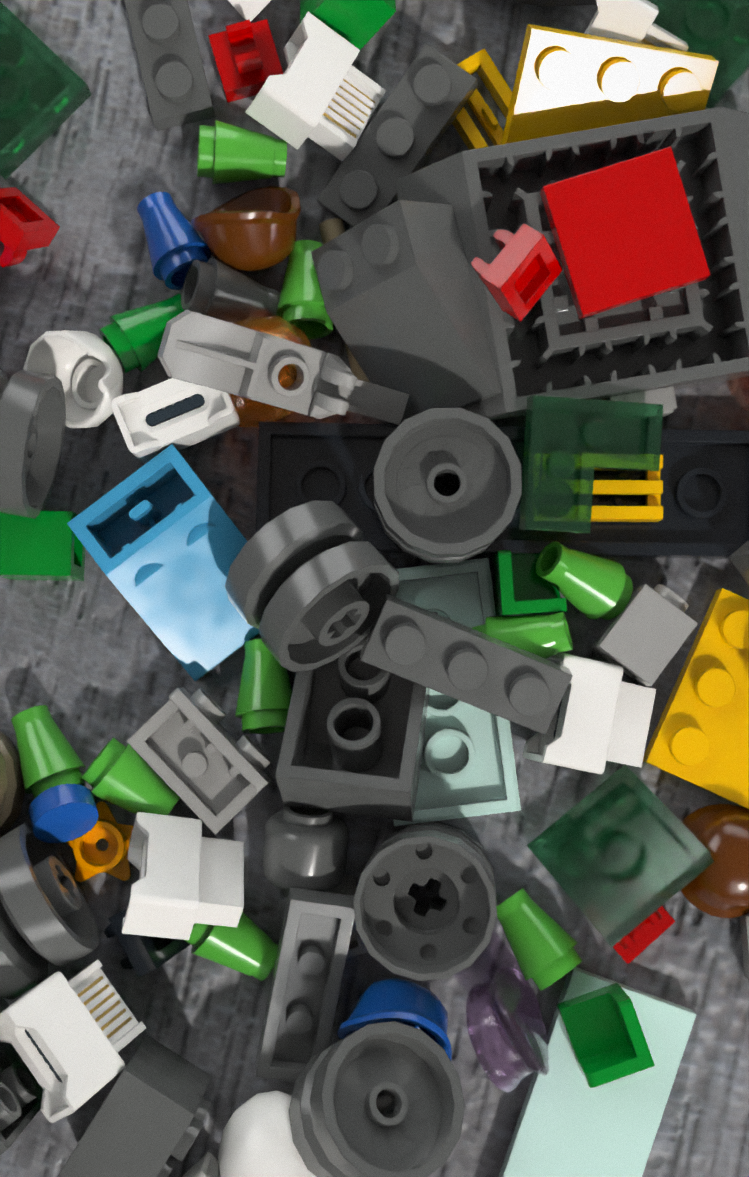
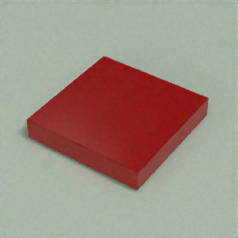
M671 146L542 187L540 195L579 319L697 283L710 276Z

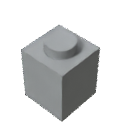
M644 584L632 590L627 606L618 616L608 622L589 648L608 663L623 666V674L637 685L652 686L698 623L684 613L689 606L675 592L661 584H657L654 589Z

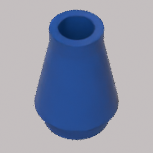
M156 192L145 197L137 207L144 227L153 274L157 279L164 281L169 289L181 290L186 273L194 260L207 262L211 256V251L204 239L177 208L171 195L167 192Z

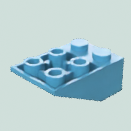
M173 444L67 523L109 580L195 682L240 649L246 641L253 639L260 633L259 629L247 624L231 604L225 589L230 566L248 541Z

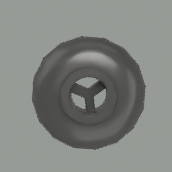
M284 805L283 810L274 813L265 825L262 862L265 878L274 886L283 889V895L287 898L290 887L322 892L337 887L346 874L349 830L346 822L332 811Z

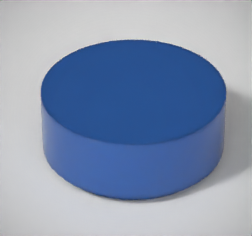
M62 784L43 791L32 801L28 810L34 835L39 840L47 843H62L79 838L90 831L99 818L91 790L78 784Z

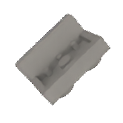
M177 687L168 696L170 700L134 733L127 742L216 835L273 779L264 770L271 763V760L247 735L244 734L237 741L220 724V721L227 715L203 689L199 688L192 694L186 687Z

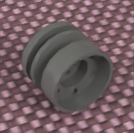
M439 821L408 824L386 835L370 855L360 875L353 900L356 930L369 954L390 972L417 981L446 979L471 966L490 943L497 919L493 866L482 846L461 828ZM430 878L436 879L440 882L438 894L443 900L438 897H432L428 904L419 902L417 900L419 889L413 883L424 886Z

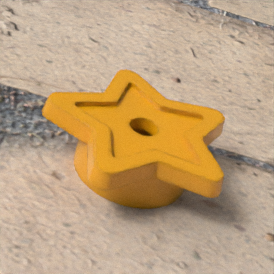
M101 801L96 804L99 818L95 826L81 837L66 842L73 849L77 861L75 879L78 882H83L103 872L123 881L128 880L131 876L127 857L133 825L117 823L107 803ZM99 839L107 840V850L102 851L98 849L97 842Z

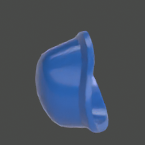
M390 978L372 983L361 995L349 1019L342 1022L338 1029L337 1035L340 1039H343L367 1024L396 1021L422 1030L445 1050L450 1061L452 1060L451 1044L447 1037V1010L434 993L425 987L407 980Z

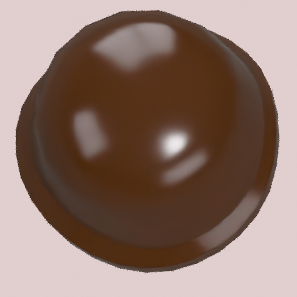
M258 187L234 197L206 214L195 217L191 220V224L194 229L201 232L216 260L236 270H262L282 262L293 251L296 242L297 219L301 211L300 197L297 192L286 187Z
M712 804L698 808L688 814L678 824L670 839L668 861L675 884L692 905L711 916L734 918L749 913V809L732 804Z

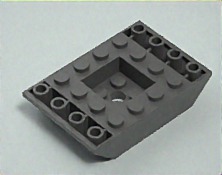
M717 107L466 150L395 180L397 200L450 204L453 206L502 393L464 408L465 410L484 416L490 421H497L601 403L607 398L617 395L674 386V390L749 377V113ZM671 146L710 276L697 283L579 319L540 195L542 187ZM524 223L544 234L562 268V272L520 322L501 310L487 286L477 275L471 262L475 257H478L484 262L491 264L502 251L493 237L494 233L501 229L515 234Z

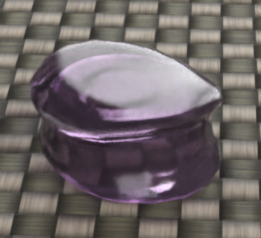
M501 966L494 972L491 981L477 983L470 989L466 1003L469 1037L481 1066L488 1078L498 1089L510 1092L515 1090L522 1080L534 1072L546 1076L549 1072V1056L545 1022L534 989L528 980L525 981L524 976L515 968Z

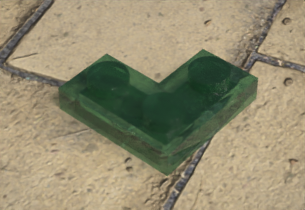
M540 395L527 397L519 529L590 533L594 468L644 472L659 471L664 404Z

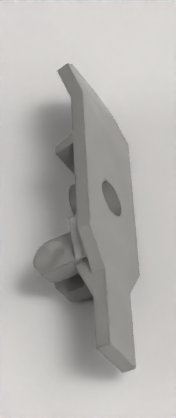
M185 310L167 321L157 355L167 375L171 378L209 387L317 419L335 414L345 416L346 412L350 411L400 425L409 398L407 393L357 379L338 355L190 310ZM287 364H294L297 369L295 382L288 387H281L278 381L280 370Z

